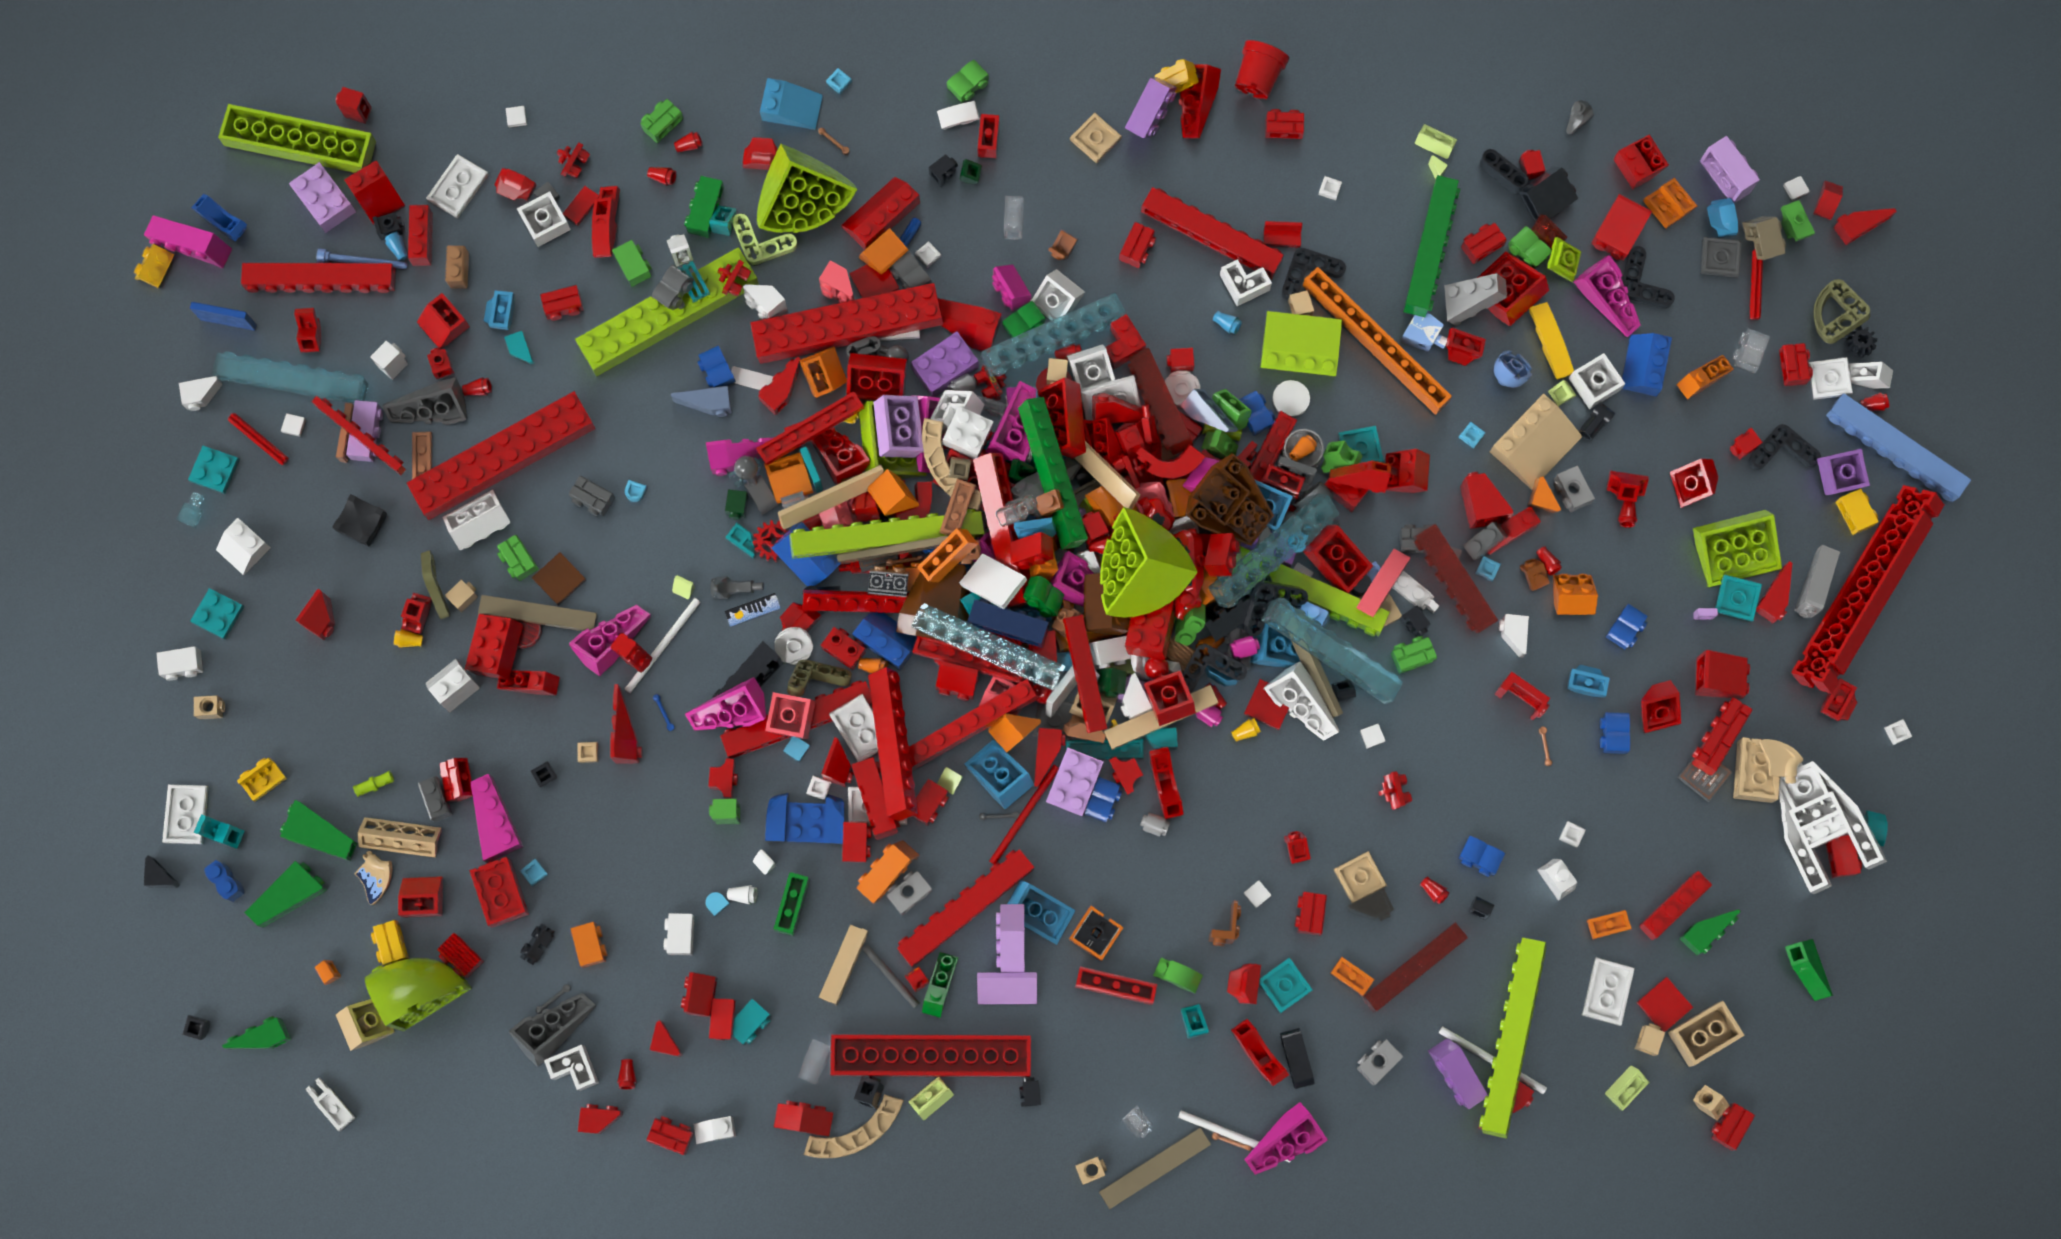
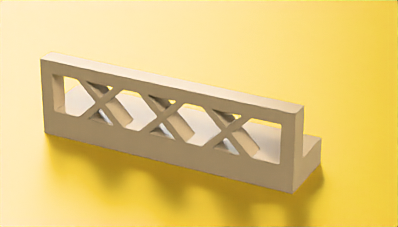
M364 817L358 831V844L361 848L436 858L438 853L437 841L441 834V828ZM367 825L376 826V828L368 829L366 827ZM388 828H395V829H396V830H394V831H392V832L386 831V829H388ZM410 830L414 831L415 833L406 834L405 832ZM427 833L434 834L433 837H427L424 835Z
M850 925L819 998L838 1005L867 939L868 930Z

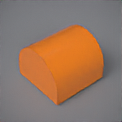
M323 960L315 966L324 985H328L341 977L331 960Z

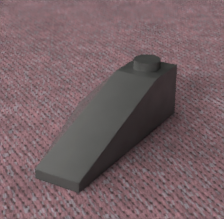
M456 377L436 382L382 405L390 422L413 423V421H425L428 424L432 422L453 424L467 420L464 394Z
M1067 457L1063 460L1071 482L1082 465L1077 460ZM1038 472L1018 482L1011 489V493L1017 508L1042 519L1044 516L1037 510L1036 497L1044 494Z
M581 993L561 1002L557 1007L550 1010L547 1008L542 1010L541 1014L524 1018L510 1029L509 1033L523 1053L538 1067L558 1050L596 1005Z

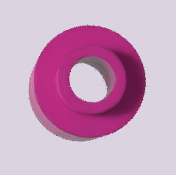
M1248 636L1234 640V643L1230 644L1233 658L1241 659L1257 654L1260 646L1257 638Z
M1215 706L1195 713L1198 719L1211 728L1213 725L1218 726L1223 719V716H1221L1222 711Z

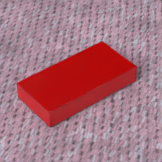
M584 186L562 214L565 218L579 226L593 208L594 199L598 198L599 195Z

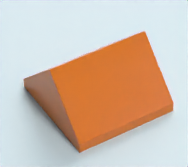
M889 228L858 257L882 275L909 250Z
M888 469L867 488L885 516L919 506L918 501L902 478Z
M1544 476L1535 479L1528 505L1552 513L1560 511L1561 508Z
M1005 713L989 728V733L1007 753L1041 723V720Z

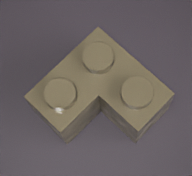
M1762 216L1742 222L1746 240L1754 242L1757 259L1766 260L1785 254L1786 243L1784 238H1782L1780 231L1782 225L1777 217Z

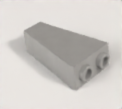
M1821 545L1816 550L1794 609L1800 616L1812 618L1823 610L1839 558V551Z

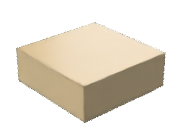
M598 742L578 743V763L598 762Z

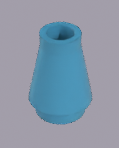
M394 232L385 237V244L397 257L398 261L408 258L402 235Z
M1217 311L1213 317V321L1229 334H1236L1242 324L1239 317Z

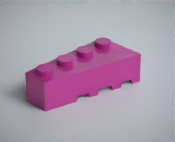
M154 215L144 233V236L150 240V244H155L159 247L163 246L170 251L180 252L220 268H224L232 251L229 245L212 232Z
M486 774L471 781L483 861L486 863L492 862L522 848V842L493 777L490 774Z

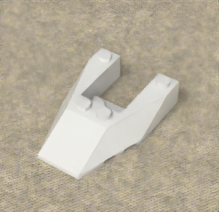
M1814 761L1797 768L1795 784H1787L1785 777H1780L1779 799L1782 810L1784 839L1810 893L1816 894L1832 887L1814 848L1847 833L1865 868L1870 870L1887 862L1859 807Z

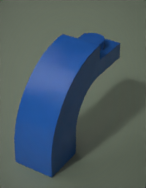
M203 194L191 207L203 219L233 241H236L247 229V224L244 221L232 216L208 195Z

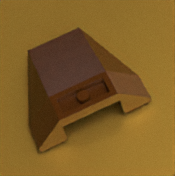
M1230 454L1211 466L1189 495L1185 514L1199 527L1218 534L1233 533L1237 541L1250 546L1274 516L1247 465L1234 454Z
M957 564L939 583L928 582L920 571L899 612L896 632L972 644L975 627L968 625L969 614L960 600L970 594V591L959 583L966 575L965 565Z

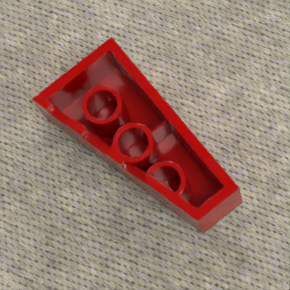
M1064 377L1038 390V396L1044 397L1061 454L1073 459L1086 453L1080 383Z
M874 757L851 764L876 841L899 833L897 829L901 827L899 821L887 817L883 783L879 775L881 773L880 762H875Z

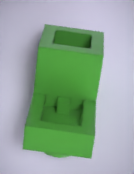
M1160 958L1153 974L1158 979L1172 983L1192 993H1196L1203 977L1202 974L1183 964Z

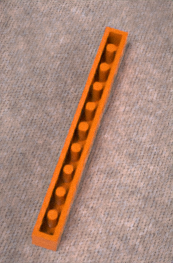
M1319 267L1304 279L1302 287L1308 290L1333 317L1342 319V325L1435 415L1450 402L1452 395Z

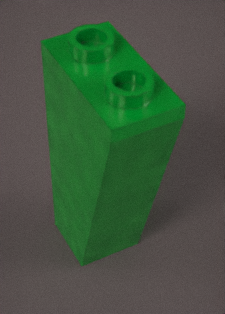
M294 800V803L288 808L287 814L289 816L287 821L281 826L280 837L351 861L358 843L306 805Z
M294 861L244 913L257 926L264 928L325 893L328 889L323 886L325 882L318 875L314 877L310 873L312 869L305 862L299 863Z

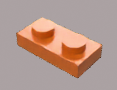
M1626 910L1587 920L1592 940L1632 929Z
M1343 957L1340 958L1330 973L1361 996H1364L1375 980Z

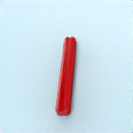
M1755 249L1752 251L1751 320H1759L1761 318L1763 260L1757 259Z
M232 413L228 417V421L279 464H286L289 458L236 413Z

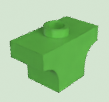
M1800 200L1782 206L1783 219L1781 225L1788 239L1793 237L1797 242L1814 235L1815 232Z
M1216 429L1215 432L1207 431L1201 449H1205L1214 457L1224 459L1230 454L1236 455L1239 446L1224 431Z
M1346 441L1329 442L1323 453L1324 461L1321 469L1324 473H1327L1331 469L1358 464L1363 456L1360 451L1351 449Z

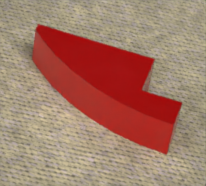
M932 481L917 482L914 485L915 499L918 501L919 506L894 513V518L908 520L909 516L918 515L919 518L927 517L926 515L929 514L931 508ZM908 553L897 554L898 560L904 559Z

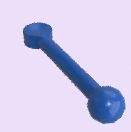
M655 694L653 700L657 702L667 723V729L673 731L675 726L670 722L660 701L661 697Z

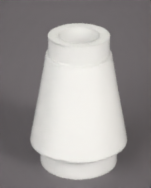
M752 885L728 889V900L749 905L757 901V888L752 887Z

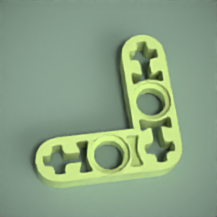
M737 214L733 218L732 222L747 262L751 265H758L795 251L797 248V239L792 234H784L758 244L749 218L745 214ZM739 220L744 222L746 230L742 231ZM750 235L753 240L751 243L746 244L742 241L743 237ZM786 240H790L792 246L788 247ZM779 242L781 243V246H782V249H783V250H780L779 244H778ZM774 245L777 249L775 253L770 254L766 251L767 247ZM752 247L756 254V259L751 257L750 248Z

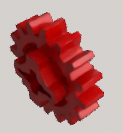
M770 520V525L764 522V528L757 527L759 534L755 533L753 535L757 539L753 541V545L757 546L755 551L756 553L760 552V558L766 556L768 562L771 558L777 562L779 556L771 549L774 545L771 543L772 538H776V543L783 536V534H778L776 530L785 534L787 529L782 528L780 521L774 524L773 520ZM763 547H768L771 550V552L766 551L765 549H763Z

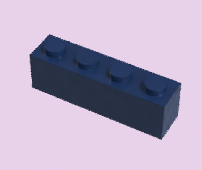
M986 599L974 600L967 621L969 626L1040 648L1043 647L1049 629V622L1046 621V618L1041 616H1035L1034 618L1021 610L1014 612L1009 610L1010 608L1007 606L1005 609L992 605Z

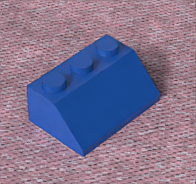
M1655 333L1630 336L1622 374V380L1625 382V385L1622 389L1658 396L1663 386L1672 337Z
M800 522L787 531L771 549L806 586H816L827 578L841 563L838 562L833 554L792 559L790 533H793V530L796 529L810 531L803 522Z
M870 612L852 633L853 638L860 640L866 648L880 658H884L890 665L901 671L913 654L912 651L917 636L896 632L898 622L885 613Z

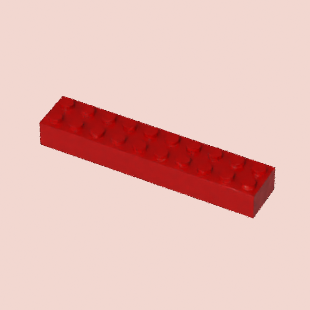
M930 283L750 322L757 358L760 364L820 352L833 346L835 348L848 346L870 336H875L879 339L943 325L935 284Z
M575 391L408 481L406 484L422 513L430 520L596 428Z
M831 1035L830 1075L1031 1077V1036Z

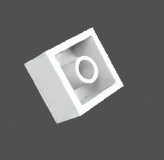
M550 191L517 208L537 247L571 230Z
M1103 344L1067 356L1074 381L1080 383V389L1115 380L1107 350Z
M1605 353L1573 371L1569 377L1570 382L1589 409L1621 391L1625 385V382Z
M958 406L943 438L942 445L972 459L978 458L991 432L994 421Z

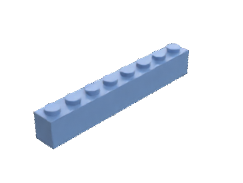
M1844 393L1836 400L1826 415L1832 423L1840 425L1848 434L1861 439L1864 445L1871 446L1877 450L1880 456L1887 457L1893 461L1895 466L1908 471L1911 477L1921 480L1927 488L1937 491L1947 501L1954 502L1957 500L1971 481L1970 478Z

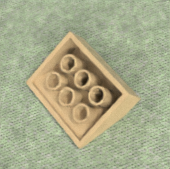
M1543 393L1494 444L1490 453L1532 490L1535 479L1542 476L1545 477L1582 438V435L1558 405Z

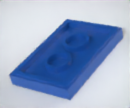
M191 302L190 309L201 321L254 331L257 324L245 311Z

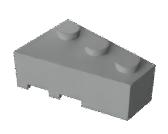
M1497 273L1444 285L1447 321L1454 326L1460 325L1465 319L1472 318L1479 311L1485 308L1488 309L1507 298L1506 279Z

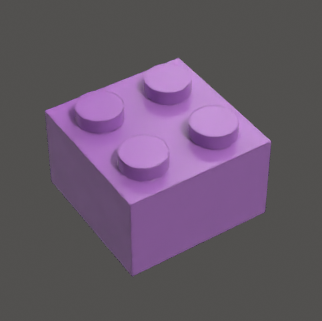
M1862 449L1817 458L1825 495L1870 486Z

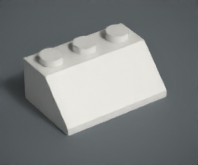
M493 490L442 517L449 534L459 550L471 547L478 540L489 537L491 533L502 530L511 523Z

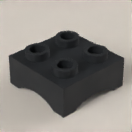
M350 494L342 513L332 528L369 547L387 513L385 510Z

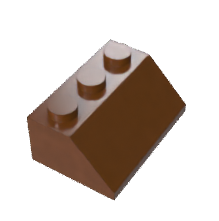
M1100 573L1084 575V623L1086 631L1116 637L1126 633L1129 629V617L1106 615L1101 598L1104 589L1103 585L1100 584Z

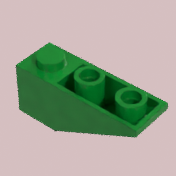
M1739 909L1692 924L1679 939L1696 955L1706 954L1712 948L1711 942L1715 938L1719 940L1726 933L1724 931L1728 924L1732 926L1739 919L1737 915L1741 911Z
M1809 939L1786 946L1785 949L1791 966L1814 1001L1833 996L1814 940Z
M942 952L939 953L924 998L922 1013L941 1018L959 957Z
M272 1016L263 1021L264 1024L246 1029L245 1034L239 1037L235 1035L228 1038L227 1043L222 1045V1047L225 1049H275L290 1041L291 1037L283 1020Z

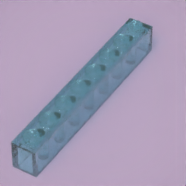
M227 351L224 354L217 352L212 371L213 376H217L223 381L318 396L354 403L355 400L365 401L369 385L365 378L359 374L349 376L341 371H334L332 373L319 367L309 369L308 366L302 364L292 366L285 361L275 363L267 358L258 360L249 355H242L240 357Z
M1279 597L1271 601L1261 619L1263 622L1382 703L1386 704L1394 701L1403 683L1396 674L1385 670L1380 663L1370 660L1364 652L1354 649L1351 643L1338 638L1335 632L1322 627L1319 621L1306 616L1303 610L1296 609L1290 605L1288 600Z

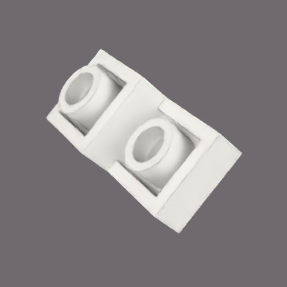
M975 101L937 111L941 128L944 130L980 119Z

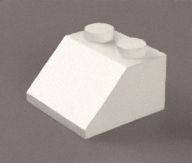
M1056 269L1046 275L1031 301L1035 303L1043 315L1059 326L1078 305L1085 291Z
M237 518L224 531L216 550L245 575L271 547Z

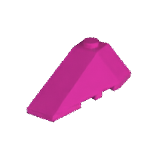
M1019 381L986 452L1002 453L1004 460L1019 459L1025 461L1030 451V446L1018 407L1026 399L1036 398V388Z
M760 438L757 442L749 439H742L739 443H732L731 440L706 442L712 474L724 476L728 472L735 471V462L742 456H751L755 460L760 459L761 457L756 448L773 438Z

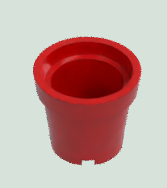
M1247 40L1243 47L1242 54L1244 56L1235 88L1244 94L1249 92L1255 98L1268 99L1281 71L1286 68L1290 58L1285 52L1272 45L1260 41Z

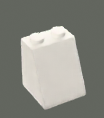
M457 659L453 660L426 682L428 690L449 712L480 689Z

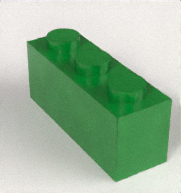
M700 176L699 182L696 181L694 187L696 194L694 198H691L689 205L691 211L686 216L684 226H686L689 234L710 238L712 230L709 222L720 204L724 190L722 180Z
M789 872L773 928L775 932L795 936L810 883L809 877Z

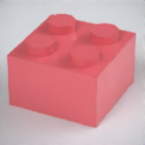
M773 692L765 731L808 740L816 701Z

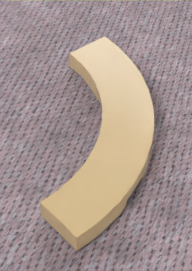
M924 418L922 442L927 466L939 486L951 496L957 478L949 477L950 466L945 458L942 446L944 423ZM974 489L968 507L979 511L982 496L979 490Z
M884 1094L878 1110L866 1124L840 1137L821 1138L809 1136L804 1155L815 1158H838L867 1148L890 1128L900 1112L904 1100Z

